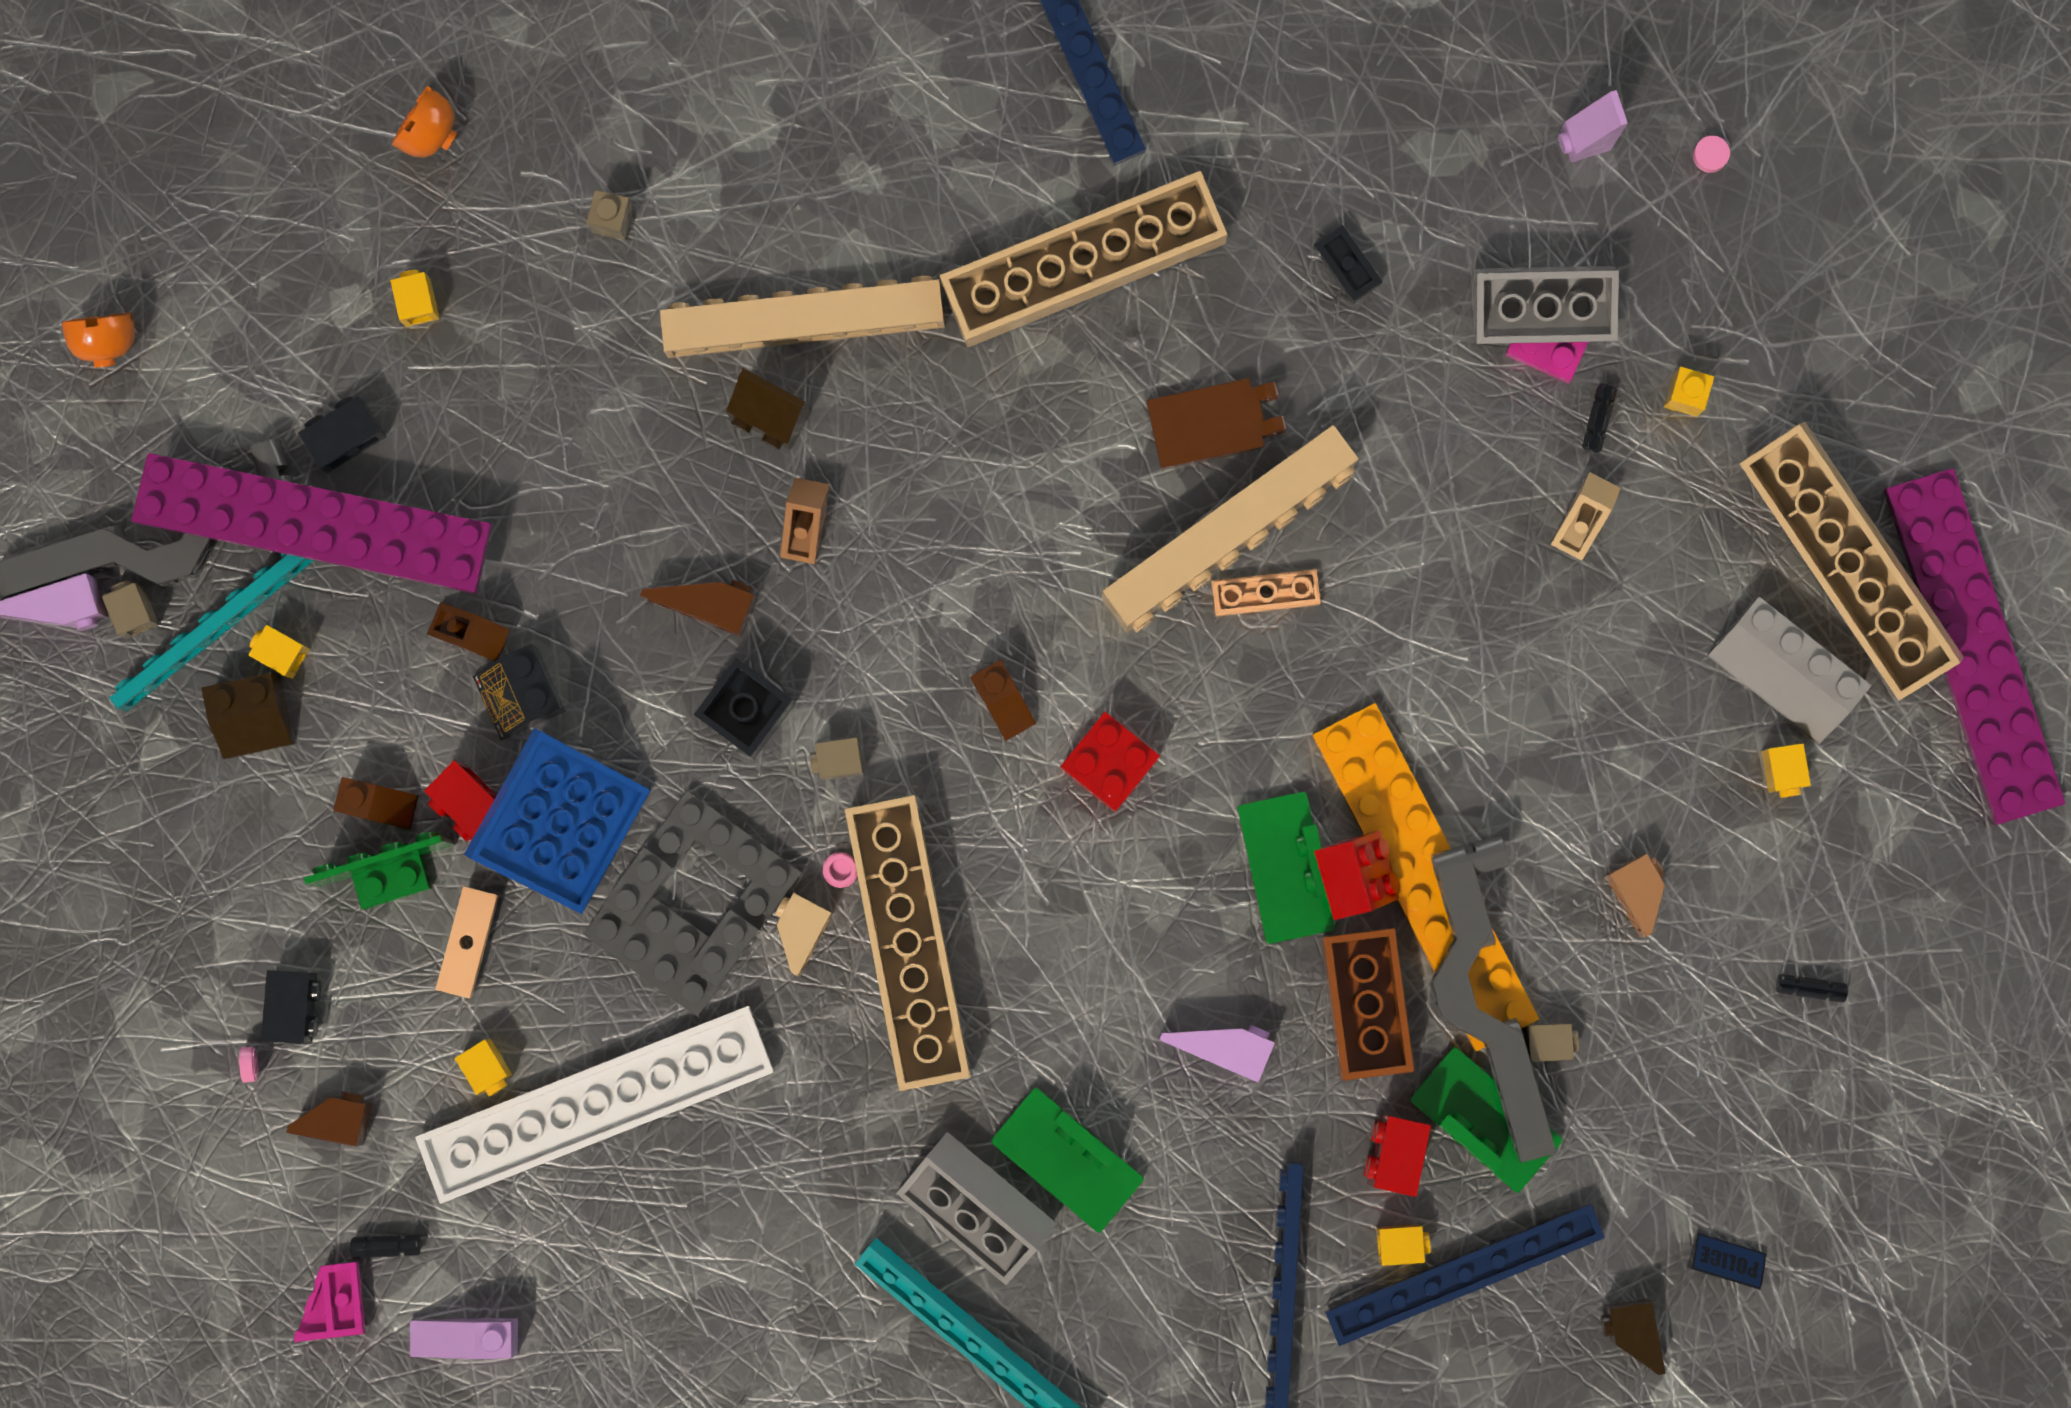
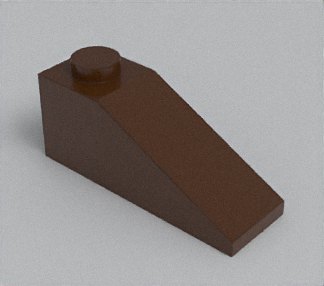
M732 580L730 585L723 582L646 588L642 589L640 594L644 600L741 638L757 601L756 596L750 593L752 587Z

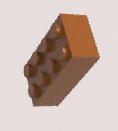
M1395 928L1321 938L1339 1080L1345 1081L1414 1072Z

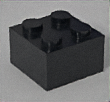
M735 658L693 715L755 760L796 702L739 659Z

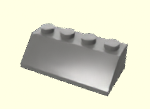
M1613 266L1472 269V310L1476 344L1618 341L1619 270Z
M1761 597L1750 601L1707 655L1818 744L1849 715L1872 686Z
M946 1132L896 1193L1005 1285L1034 1255L1057 1225L1045 1212L1035 1206L1015 1187L1010 1185L948 1132Z

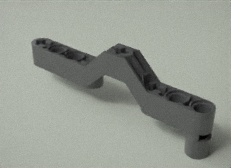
M280 439L261 441L250 447L258 476L293 483L292 476L284 475L283 470L288 468V463ZM122 525L109 526L0 561V598L5 600L85 573L94 575L119 566H123L164 588L198 578L218 540L183 534L179 541L151 550H145L127 540Z
M1499 835L1472 843V853L1466 854L1464 847L1460 846L1431 854L1433 869L1454 940L1429 984L1439 1018L1484 1043L1512 1144L1519 1163L1555 1154L1553 1138L1523 1034L1516 1018L1501 1022L1477 1008L1467 974L1480 950L1495 945L1492 927L1477 875L1509 866L1507 850L1502 837Z

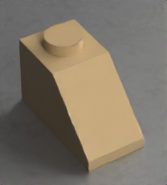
M1589 472L1574 497L1551 545L1582 561L1610 515L1621 488Z
M793 893L791 898L786 896L783 898L775 915L780 917L777 927L790 971L796 976H801L833 913Z

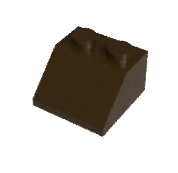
M744 368L739 374L726 410L729 417L733 419L730 423L731 425L747 434L750 433L751 429L762 434L763 438L761 441L777 450H780L782 446L791 450L811 414L804 400Z
M266 673L201 687L208 724L224 760L294 745L280 676Z

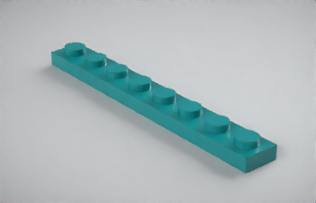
M281 554L282 559L273 567L268 565L259 570L253 576L255 581L245 589L242 587L229 594L225 599L227 603L217 612L216 610H211L204 614L198 620L199 626L192 632H184L178 635L170 643L172 648L162 656L157 654L148 659L142 666L144 670L136 677L130 676L122 680L115 687L116 693L109 697V699L117 709L128 712L310 566L315 560Z
M877 1238L873 1240L856 1261L855 1265L1025 1407L1081 1408L1061 1392L1057 1386L1050 1383L1032 1368L1028 1362L1020 1358L999 1338H996L979 1324L974 1317L967 1314L949 1299L945 1293L938 1290L917 1270L913 1269L896 1255L891 1248L885 1246Z

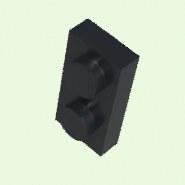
M1343 225L1314 244V250L1352 304L1382 284L1383 281Z

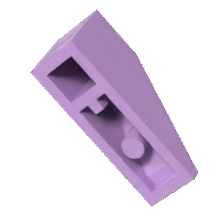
M1617 90L1609 92L1563 124L1560 130L1561 134H1558V141L1563 154L1568 153L1571 163L1610 151L1627 126L1628 122Z
M86 573L0 601V617L71 628L77 627L78 631L94 628L99 625L98 620L108 617L97 579Z
M1250 1025L1248 1031L1237 1028L1161 1033L1158 1039L1256 1082H1259L1275 1044L1268 1040L1269 1032Z
M518 1318L410 1320V1357L513 1358L518 1354Z

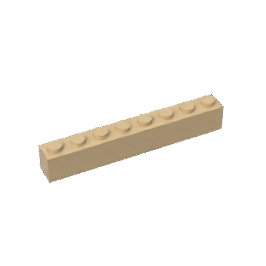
M917 276L911 279V283L898 284L897 280L878 281L875 287L863 288V284L852 283L843 285L842 290L829 292L826 287H816L808 289L807 294L793 295L792 291H780L773 293V298L759 299L758 295H744L738 297V302L724 303L723 299H708L703 301L702 306L689 307V303L680 302L668 305V309L660 310L663 347L668 358L945 328L939 279L932 280V276Z

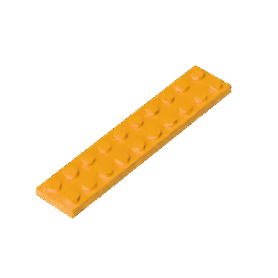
M1376 703L1313 734L1312 737L1362 834L1380 830L1382 838L1386 840L1389 847L1388 859L1391 870L1399 881L1398 894L1400 899L1397 902L1435 974L1454 938L1433 869L1431 854L1449 850L1451 847ZM1492 928L1495 945L1482 948L1467 973L1478 1009L1501 1022L1516 1018L1522 1029L1539 1020V1017ZM1465 1033L1474 1051L1477 1052L1485 1047L1483 1042Z

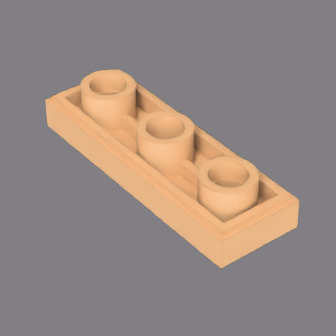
M1317 569L1211 581L1215 617L1318 606L1321 604ZM1262 587H1269L1273 595L1270 598H1264L1260 594V589Z
M463 886L435 990L472 999L499 895ZM467 936L473 939V946L470 949H466L463 945V940Z

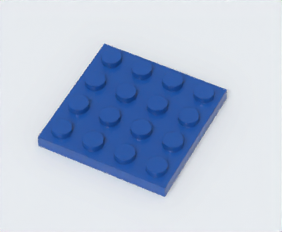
M534 728L464 855L582 914L647 798L650 789Z

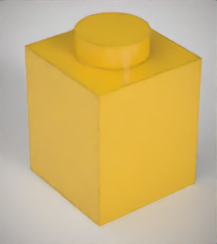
M408 270L400 273L399 278L390 280L399 321L405 327L440 319L432 282L425 272L420 273L419 270Z
M1680 366L1672 376L1664 408L1698 417L1706 408L1715 376Z
M268 625L263 630L259 629L255 633L249 645L252 648L249 653L250 657L291 679L294 678L310 651V648Z
M1804 743L1761 751L1768 793L1779 792L1780 798L1801 795L1800 788L1811 786Z
M491 1039L483 1040L454 1058L476 1095L486 1092L490 1097L508 1086L505 1080L513 1076Z
M1421 1225L1376 1227L1379 1264L1385 1266L1425 1263V1254H1430L1431 1252L1429 1232H1423Z

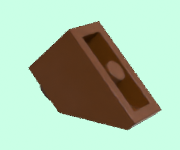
M440 602L427 635L478 656L496 661L505 647L510 629L476 614Z
M1001 659L970 676L972 684L1005 741L1036 725L1034 718Z
M342 777L333 811L410 830L419 795Z
M342 1091L341 1097L328 1098L288 1125L286 1133L355 1147L362 1146L365 1141L372 1103L362 1101V1094Z

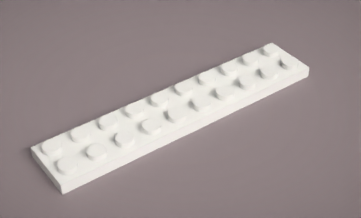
M747 1006L431 1130L415 1138L439 1203L442 1204L772 1074L774 1069L750 1006Z

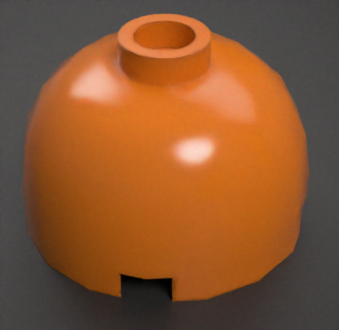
M426 86L417 98L415 106L411 112L409 111L391 145L408 155L420 158L434 155L440 147L447 150L457 135V132L452 130L455 115L449 101L439 92Z
M132 313L85 317L62 322L63 334L69 350L80 360L93 361L94 368L116 365L115 358L125 355L132 348L135 338Z

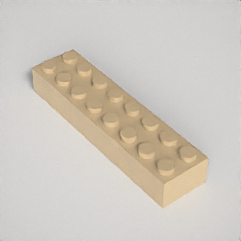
M1198 171L940 275V281L968 348L1226 244L1227 232L1202 172Z
M1806 422L1800 423L1740 463L1898 701L1962 662L1964 656Z
M1332 425L1102 591V601L1126 633L1132 629L1136 633L1140 632L1154 621L1153 614L1162 608L1164 612H1167L1182 601L1181 598L1184 591L1189 588L1193 592L1197 591L1211 580V572L1219 567L1221 571H1224L1239 560L1238 557L1241 555L1240 551L1245 547L1252 551L1268 539L1267 536L1270 534L1268 532L1275 526L1278 530L1283 529L1296 519L1297 510L1302 506L1309 510L1324 499L1327 488L1333 485L1335 489H1338L1352 479V475L1356 472L1354 467L1359 460L1336 427Z
M913 795L845 809L899 1091L969 1078L971 1073L917 797Z

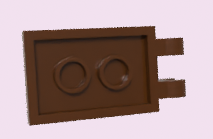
M1247 378L1146 400L1161 470L1264 448V437L1286 433L1284 416L1264 421L1260 404L1278 399L1279 394L1276 382L1251 388L1250 379Z

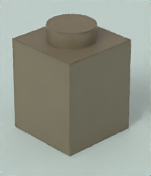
M595 190L586 224L592 233L626 240L634 206L629 197Z
M124 581L110 588L111 593L102 596L118 636L128 639L159 626L143 586L137 583L131 584V581Z
M857 737L815 743L816 752L810 753L813 774L819 773L822 781L864 775L860 742Z
M1572 1024L1527 1025L1524 1027L1525 1045L1530 1062L1574 1060V1052L1579 1051L1578 1031L1572 1030Z

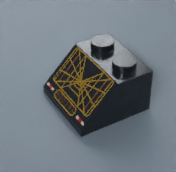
M532 644L497 659L473 676L501 741L566 712L539 649Z

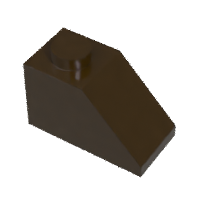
M1645 1298L1605 1305L1606 1315L1600 1316L1604 1337H1610L1612 1343L1656 1374H1666L1652 1301Z

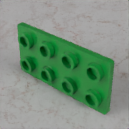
M1299 792L1239 805L1237 810L1266 943L1272 944L1334 931L1336 928L1314 853L1315 850L1321 848L1317 825L1313 824L1307 793Z
M435 831L426 832L414 837L416 843L408 845V843L401 844V842H395L380 847L381 854L367 855V852L347 857V864L342 866H333V863L315 867L311 869L313 875L304 877L305 885L323 887L352 878L361 910L377 907L431 890L422 855L454 846V839L443 836L442 833H436Z
M1453 1047L1409 1099L1415 1107L1516 1193H1519L1551 1156L1548 1155L1519 1163L1494 1079L1456 1047ZM1550 1128L1556 1150L1563 1139Z
M1034 1088L991 1140L994 1146L1097 1233L1103 1231L1144 1181V1178L1038 1088Z

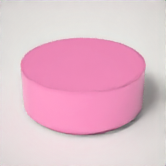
M1718 136L1704 137L1698 142L1693 151L1694 163L1700 170L1707 173L1721 170L1730 157L1728 144Z
M843 852L830 855L823 865L825 880L837 888H846L852 885L858 877L854 858Z
M253 1046L240 1047L239 1049L242 1083L256 1082L258 1080V1058L256 1048Z

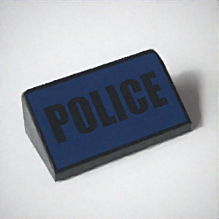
M1696 1233L1687 1267L1761 1290L1767 1254Z

